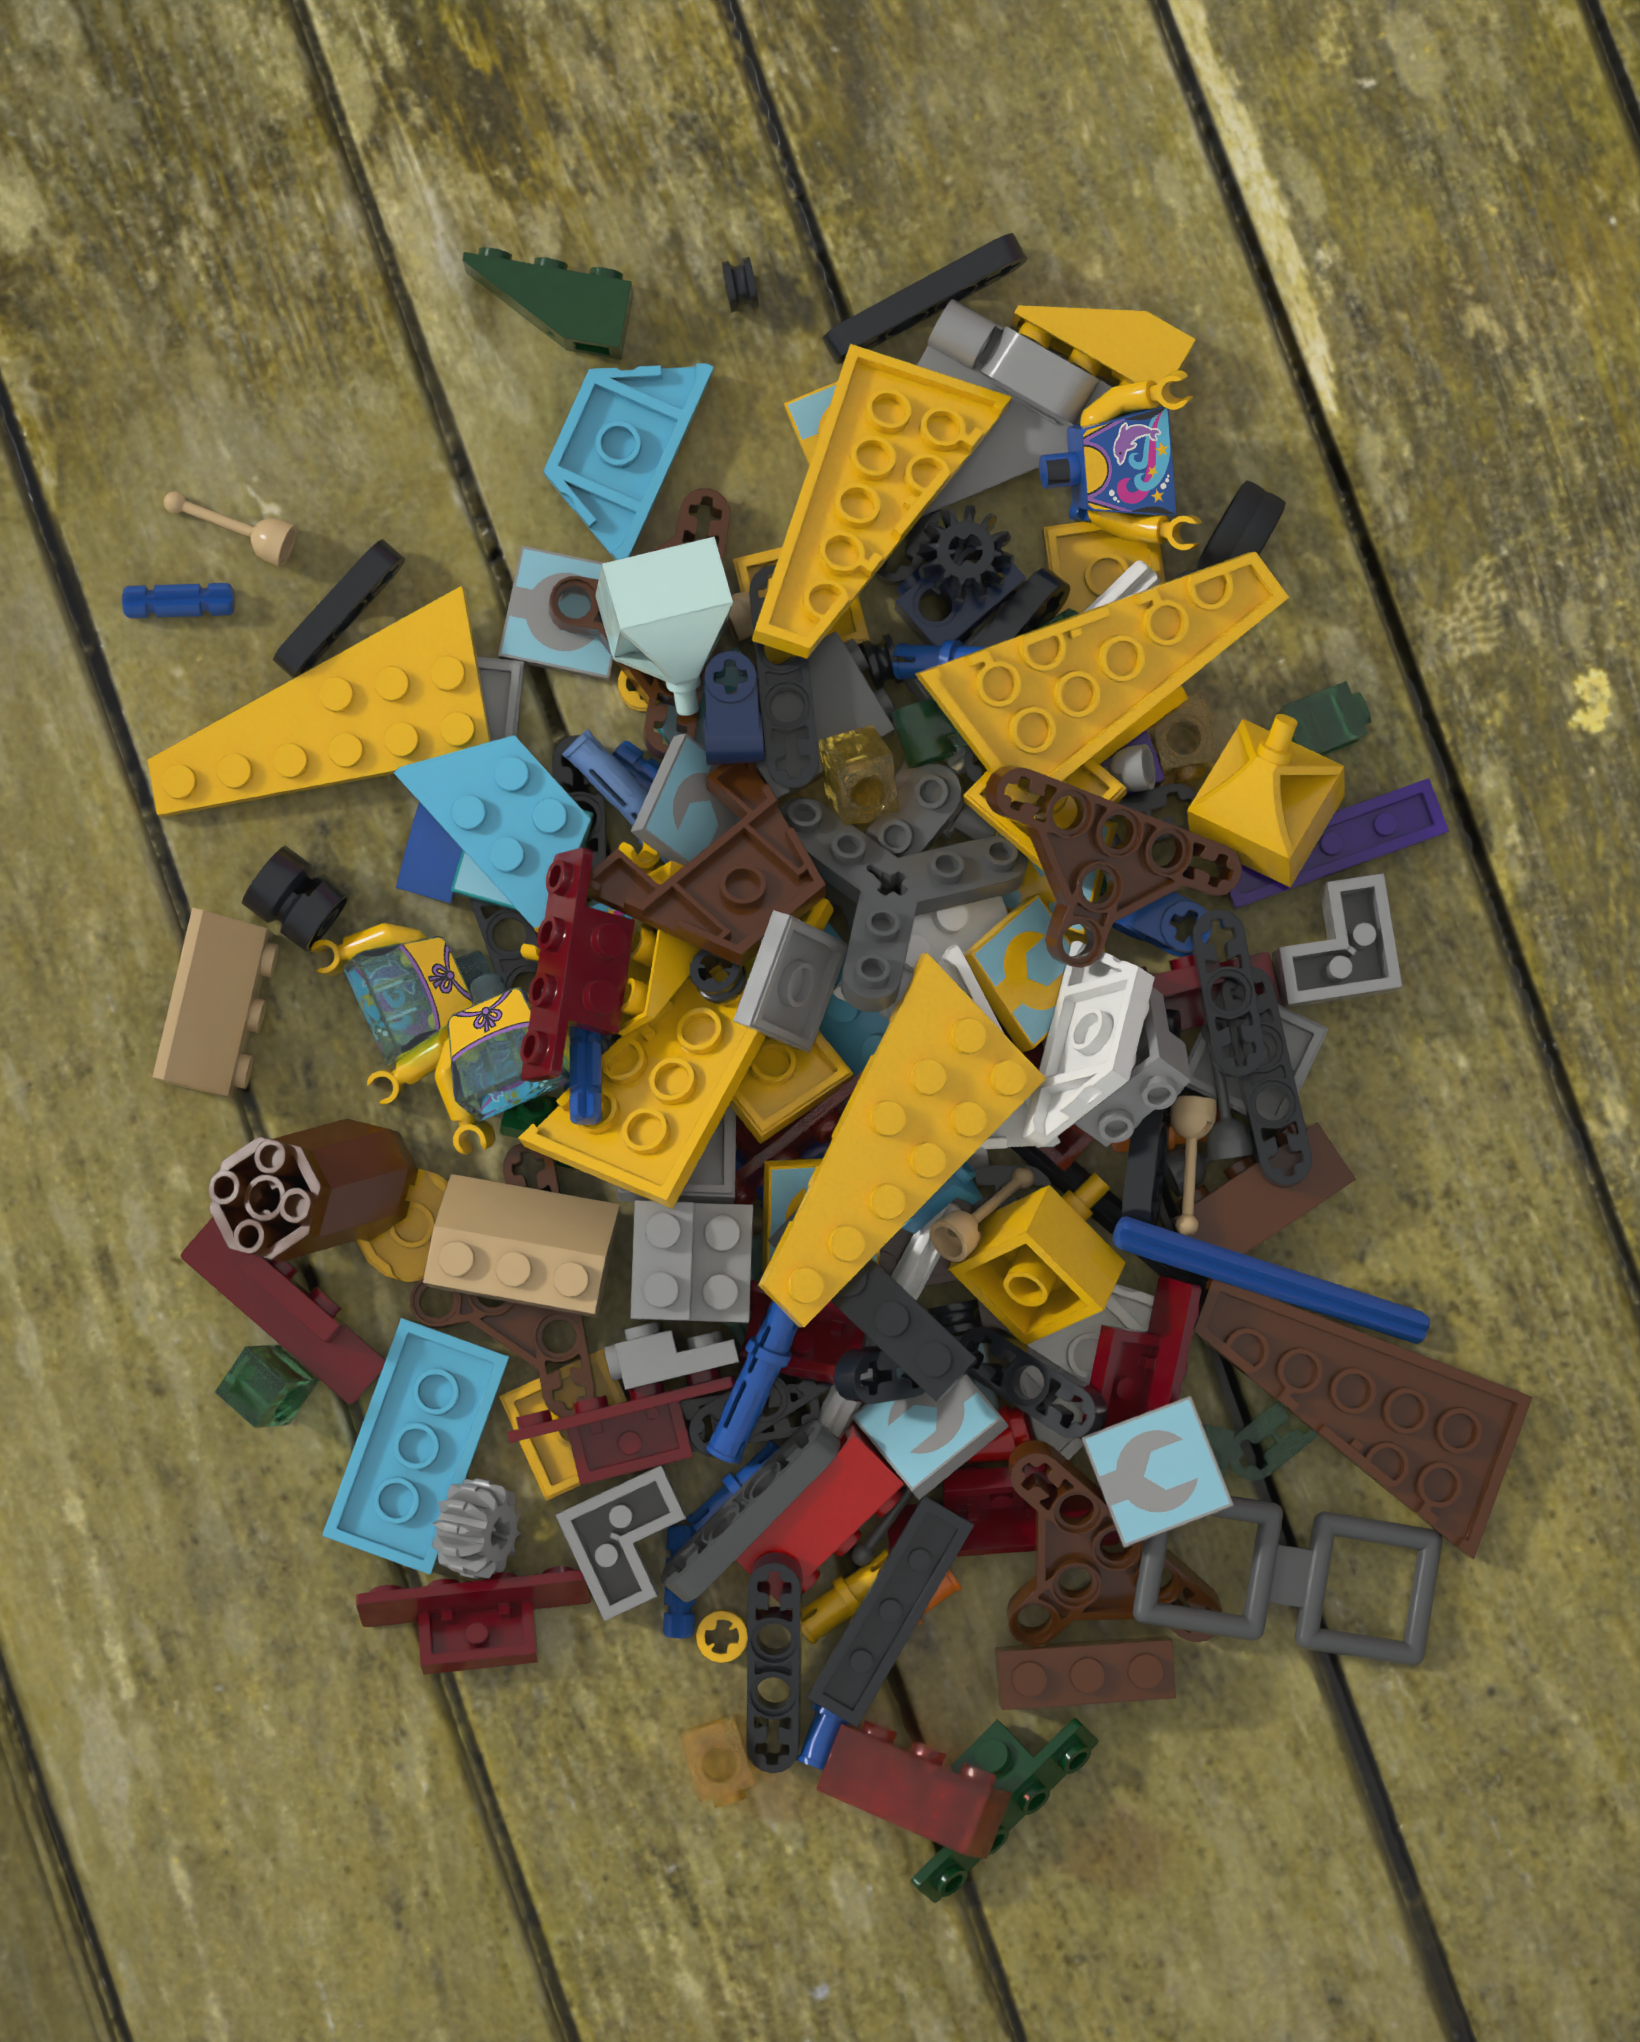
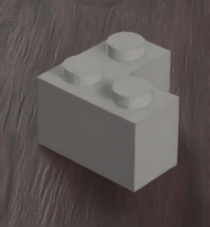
M1384 873L1326 882L1319 891L1327 940L1279 947L1272 953L1281 1006L1287 1009L1392 993L1400 989L1402 981Z
M659 1465L556 1514V1518L604 1621L647 1602L659 1594L636 1542L687 1517L664 1465Z

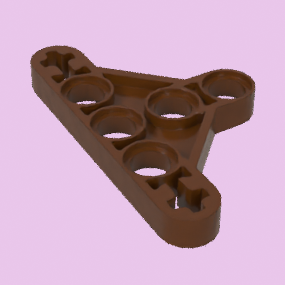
M699 488L690 492L681 504L675 536L653 551L686 544L683 543V538L694 542L698 520L695 516L689 515V513H697L700 505H707L711 507V516L719 518V520H711L706 538L715 537L723 565L730 523V506L726 498L718 491L710 488ZM569 576L560 580L553 587L549 599V615L553 623L561 630L569 633L597 637L612 656L595 596L599 580L581 576ZM569 591L582 592L588 597L591 609L581 618L567 617L558 606L559 598ZM615 661L647 704L643 742L647 750L654 757L663 760L669 746L662 744V734L654 732L653 728H663L667 717L668 705L675 706L674 693L667 689L663 680ZM707 663L700 674L701 684L696 688L699 710ZM656 700H660L668 705L657 706ZM699 710L687 716L677 714L676 731L686 733L694 739Z
M1007 765L993 772L986 783L985 796L991 810L999 816L1026 826L1057 904L1046 932L1045 942L1047 951L1059 963L1078 968L1091 965L1101 955L1114 922L1181 887L1208 895L1221 896L1232 891L1240 880L1242 871L1240 858L1228 846L1039 772ZM1018 783V787L1021 790L1039 795L1036 806L1021 801H1012L1009 795L1004 794L1007 784ZM1069 795L1077 805V816L1070 826L1061 829L1053 820V807L1061 797ZM1119 815L1126 823L1127 832L1123 842L1111 848L1103 840L1102 830L1105 822L1110 817ZM1168 834L1175 842V855L1167 865L1158 866L1152 858V845L1158 837ZM1192 856L1207 861H1215L1217 866L1222 867L1219 877H1210L1207 872L1188 866ZM1099 869L1106 877V891L1099 900L1090 902L1083 894V881L1091 871ZM1080 924L1087 934L1086 946L1078 955L1069 956L1063 948V936L1071 926Z
M522 1143L515 1145L507 1152L503 1162L505 1184L528 1188L526 1178L523 1175H515L514 1167L523 1164V1155L532 1153L537 1162H545V1170L537 1172L536 1175L538 1190L546 1191L551 1188V1192L561 1194L557 1166L554 1159L526 1148ZM424 1278L414 1286L410 1295V1307L414 1316L421 1323L432 1328H446L472 1323L536 1367L539 1372L543 1399L547 1408L554 1415L563 1418L575 1415L574 1409L568 1410L565 1402L555 1401L554 1392L563 1389V1380L560 1370L549 1374L548 1362L567 1363L581 1356L582 1368L570 1367L573 1383L576 1386H584L586 1389V1395L577 1398V1402L596 1398V1385L583 1315L507 1301L496 1308L487 1307L480 1302L478 1296L450 1291L453 1297V1306L450 1312L441 1318H431L423 1312L421 1306V1298L430 1287L423 1283ZM555 1321L570 1323L576 1332V1341L567 1352L553 1353L545 1346L544 1332Z
M1032 1440L1017 1446L1010 1455L1008 1467L1012 1487L1019 1496L1036 1510L1035 1575L1014 1593L1008 1602L1007 1615L1011 1634L1024 1645L1038 1646L1054 1639L1071 1622L1076 1620L1135 1619L1133 1616V1606L1144 1541L1129 1546L1126 1550L1119 1553H1111L1104 1550L1100 1546L1101 1540L1106 1534L1117 1530L1101 1489L1048 1443ZM1030 1463L1037 1468L1043 1463L1045 1464L1047 1478L1055 1485L1050 1494L1048 1483L1038 1474L1033 1473L1026 1478L1025 1465ZM1072 1495H1083L1092 1502L1088 1513L1076 1518L1063 1514L1060 1510V1505L1064 1499ZM1167 1548L1164 1567L1171 1571L1172 1578L1168 1584L1160 1588L1158 1602L1184 1606L1183 1602L1178 1599L1183 1591L1184 1599L1191 1607L1197 1609L1205 1607L1206 1610L1222 1612L1219 1596L1214 1589ZM1073 1568L1084 1569L1091 1575V1578L1085 1587L1078 1590H1068L1059 1583V1579L1065 1571ZM1032 1605L1042 1606L1048 1610L1050 1615L1042 1625L1028 1627L1021 1624L1018 1620V1615L1024 1608ZM1170 1628L1178 1636L1191 1642L1207 1641L1215 1636Z

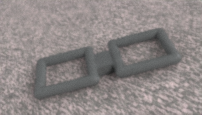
M1230 1496L1234 1506L1210 1516L1258 1524L1243 1616L1159 1603L1158 1598L1169 1531L1144 1541L1133 1606V1616L1139 1623L1256 1641L1264 1634L1269 1603L1300 1607L1295 1641L1303 1649L1409 1666L1419 1665L1424 1659L1443 1542L1442 1536L1434 1529L1323 1511L1315 1516L1309 1549L1278 1544L1283 1511L1278 1504ZM1335 1536L1418 1550L1403 1641L1320 1628Z

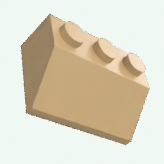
M192 907L152 1078L169 1085L235 1099L237 1088H247L253 1066V1055L246 1054L250 1032H260L266 1011V1000L259 998L264 976L272 978L279 955V944L272 943L273 932L265 927Z
M451 1174L434 1224L423 1283L435 1289L600 1318L621 1205Z

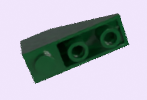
M487 247L479 248L478 254L463 253L462 261L466 274L565 350L622 360L634 294L632 281L623 280L621 272L603 267H592L589 274L567 270L568 265L565 262L545 257L535 258L534 264L512 260V254L509 252Z

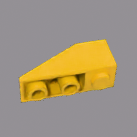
M1018 305L1012 320V326L1019 330V334L1045 349H1048V347L1066 356L1068 358L1067 361L1094 377L1099 375L1116 386L1153 380L1158 384L1169 373L1181 370L1196 340L1147 311ZM1170 381L1169 389L1174 381Z
M671 860L649 873L648 876L661 885L684 867V865ZM634 919L635 924L624 1000L621 1008L619 1035L624 1036L657 1016L690 975V964L694 956L702 950L701 948Z

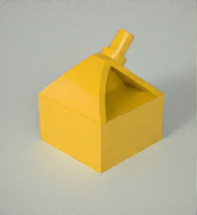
M1277 714L1270 731L1242 719L1187 810L1189 831L1228 846L1236 852L1242 865L1291 888L1345 797L1344 766L1292 742L1291 740L1298 722L1288 715Z
M1094 1172L1074 1193L1069 1189L1061 1197L1048 1185L990 1213L978 1225V1229L981 1232V1240L976 1249L960 1262L952 1261L948 1270L1018 1340L1026 1345L1103 1311L1126 1262L1086 1221L1093 1215L1090 1209L1111 1188Z

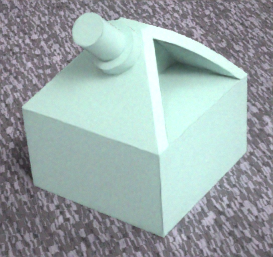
M715 537L603 563L595 595L613 660L666 681L667 689L674 693L676 712L684 716L692 715L699 710L696 688L701 684L700 674L724 632L733 604Z

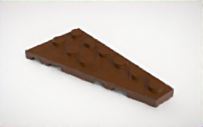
M1208 1278L1199 1303V1315L1194 1324L1193 1333L1468 1558L1474 1559L1532 1396L1267 1296Z

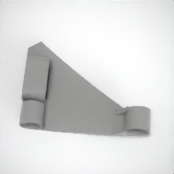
M952 299L938 319L928 339V346L917 366L1011 396L1012 400L1008 410L921 517L1038 468L1041 455L1068 452L1067 428L1080 423L1083 410L1112 388V386L1009 327L1005 326L1003 328Z

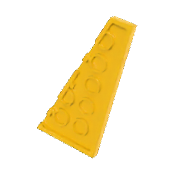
M850 344L751 641L807 659L1008 410L1012 397Z
M1248 552L915 673V675L990 774L1000 767L1011 765L1031 769L1063 781L1290 597L1257 552ZM1018 783L1007 784L1005 788V794L1009 795L1012 801H1021L1033 805L1040 797L1039 795L1021 790L1018 787Z
M460 586L149 758L148 766L157 816L161 818L392 775L399 767L491 742L465 588Z
M823 898L800 917L799 920L823 931L834 909L830 901ZM757 954L744 964L748 974L747 981ZM720 965L709 971L717 983L724 981L728 977ZM689 975V978L679 987L653 1020L621 1036L601 1056L602 1093L600 1095L602 1119L598 1124L576 1125L571 1122V1094L569 1087L556 1100L559 1106L538 1127L532 1124L518 1139L526 1148L673 1209L766 1037L733 1021L743 992L735 1000L715 1004L707 1001L699 993Z
M928 953L920 955L912 971L914 973L902 999L897 1001L883 1038L875 1054L870 1056L831 1136L833 1139L820 1166H816L807 1186L809 1188L793 1221H789L758 1284L798 1327H805L1046 1080L1043 1074Z

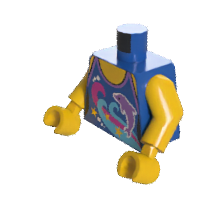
M1181 370L1173 371L1158 384L1153 380H1147L1110 388L1083 410L1080 423L1067 428L1068 452L1040 456L1039 473L1043 488L1052 489L1071 486L1073 506L1087 510L1088 516L1094 525L1123 540L1163 544L1168 539L1169 543L1179 550L1195 549L1200 546V543H1186L1180 536V528L1183 523L1202 524L1199 517L1194 515L1178 516L1171 522L1167 518V516L1177 515L1169 409L1177 410L1185 406L1193 398V396L1185 398L1174 397L1170 393L1169 384L1170 381L1184 380L1188 377L1187 373Z

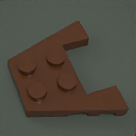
M756 762L721 764L706 776L707 790L741 820L663 884H657L622 851L616 849L591 870L587 897L742 967L758 953L773 910L799 919L820 902L826 893L825 882L794 828L788 826L777 806L776 796L769 784L765 785L756 769Z

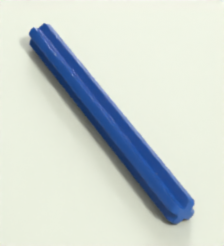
M1127 1216L1119 1219L1113 1233L1112 1242L1120 1250L1414 1344L1423 1342L1430 1327V1318L1422 1311Z

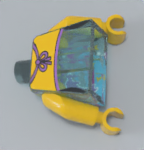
M382 923L345 936L342 944L326 939L318 940L313 944L311 952L317 954L328 949L333 950L334 961L328 967L319 968L316 971L326 976H337L343 971L345 972L386 1066L396 1062L395 1070L382 1069L372 1073L367 1080V1086L377 1081L380 1077H386L392 1082V1094L378 1102L379 1104H388L397 1100L402 1095L404 1083L413 1085L436 1070L444 1042L450 1038V1019L454 1015L475 1006L469 989L489 982L491 973L485 957L478 950L454 958L447 940L443 936L427 938L419 929Z
M494 973L479 976L471 982L470 989L475 1005L450 1017L447 1022L449 1038L444 1042L435 1071V1081L450 1120L457 1121L459 1124V1128L454 1133L453 1145L458 1152L464 1155L473 1152L472 1143L468 1136L469 1130L475 1131L478 1134L480 1144L484 1150L493 1146L495 1131L492 1125L485 1121V1119L570 1083V1026L567 1029L560 1076L534 1083L521 1079L523 1062L520 1057V1048L523 1038L528 1032L532 1005L529 1002V994L521 987L506 990L503 977Z

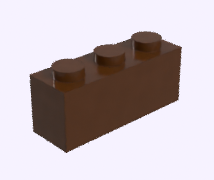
M1316 1122L1306 1128L1312 1153V1165L1307 1176L1299 1184L1287 1188H1279L1270 1184L1263 1178L1254 1155L1244 1156L1223 1170L1228 1181L1211 1192L1208 1191L1204 1184L1195 1189L1193 1216L1198 1220L1199 1226L1197 1232L1190 1237L1246 1254L1355 1181L1356 1178L1319 1123ZM1294 1124L1275 1135L1278 1153L1276 1157L1269 1159L1271 1168H1281L1284 1176H1292L1294 1165L1301 1162L1299 1153L1289 1154L1284 1138L1286 1134L1297 1135ZM1183 1197L1175 1202L1181 1212L1170 1219L1174 1227L1176 1220L1182 1215Z
M1167 1635L1048 1643L1038 1646L995 1647L999 1706L1002 1710L1176 1698L1172 1639Z

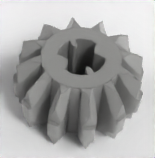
M480 1478L475 1480L465 1479L461 1484H451L447 1500L439 1501L438 1503L440 1510L438 1520L432 1523L437 1527V1534L432 1541V1547L439 1551V1564L448 1567L451 1571L459 1572L460 1576L474 1579L479 1577L490 1578L494 1572H503L506 1567L507 1556H514L516 1553L514 1547L515 1539L521 1534L517 1530V1522L522 1515V1510L515 1507V1493L505 1490L503 1486L494 1484V1481Z

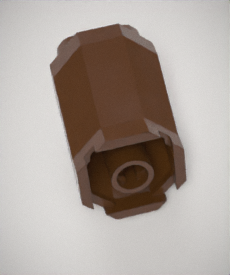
M346 1118L274 1139L257 1137L222 1161L219 1172L211 1178L209 1195L212 1201L209 1210L229 1249L284 1262L358 1239L370 1242L405 1219L410 1202L405 1200L409 1185L415 1186L418 1168L398 1131Z

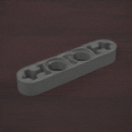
M817 1419L811 1420L800 1427L673 1555L663 1569L661 1582L683 1602L692 1601L701 1595L829 1466L839 1451L840 1439Z

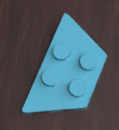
M700 363L696 364V367L661 368V365L638 366L634 370H619L618 368H595L588 370L543 473L614 560L632 557L713 376L714 366Z
M515 735L399 767L394 772L396 777L533 928L536 926L540 927L545 918L548 891L546 889L548 869L553 863L556 854L583 848L593 823L588 815Z

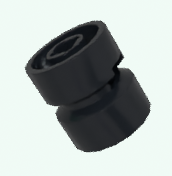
M285 845L268 860L254 878L241 904L267 923L276 920L280 921V933L308 952L315 942L323 938L337 920L351 894L325 874L313 877L311 875L312 865Z

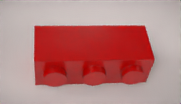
M854 1423L838 1437L841 1445L829 1466L736 1559L750 1575L753 1565L763 1555L774 1552L787 1554L795 1559L801 1567L804 1594L819 1578L821 1572L818 1568L833 1553L837 1557H841L855 1545L862 1534L859 1528L874 1513L880 1518L898 1503L903 1495L900 1488L905 1484L871 1440ZM772 1571L769 1572L768 1580L765 1582L770 1583L771 1595L780 1603L782 1587L786 1582L781 1580L780 1572Z

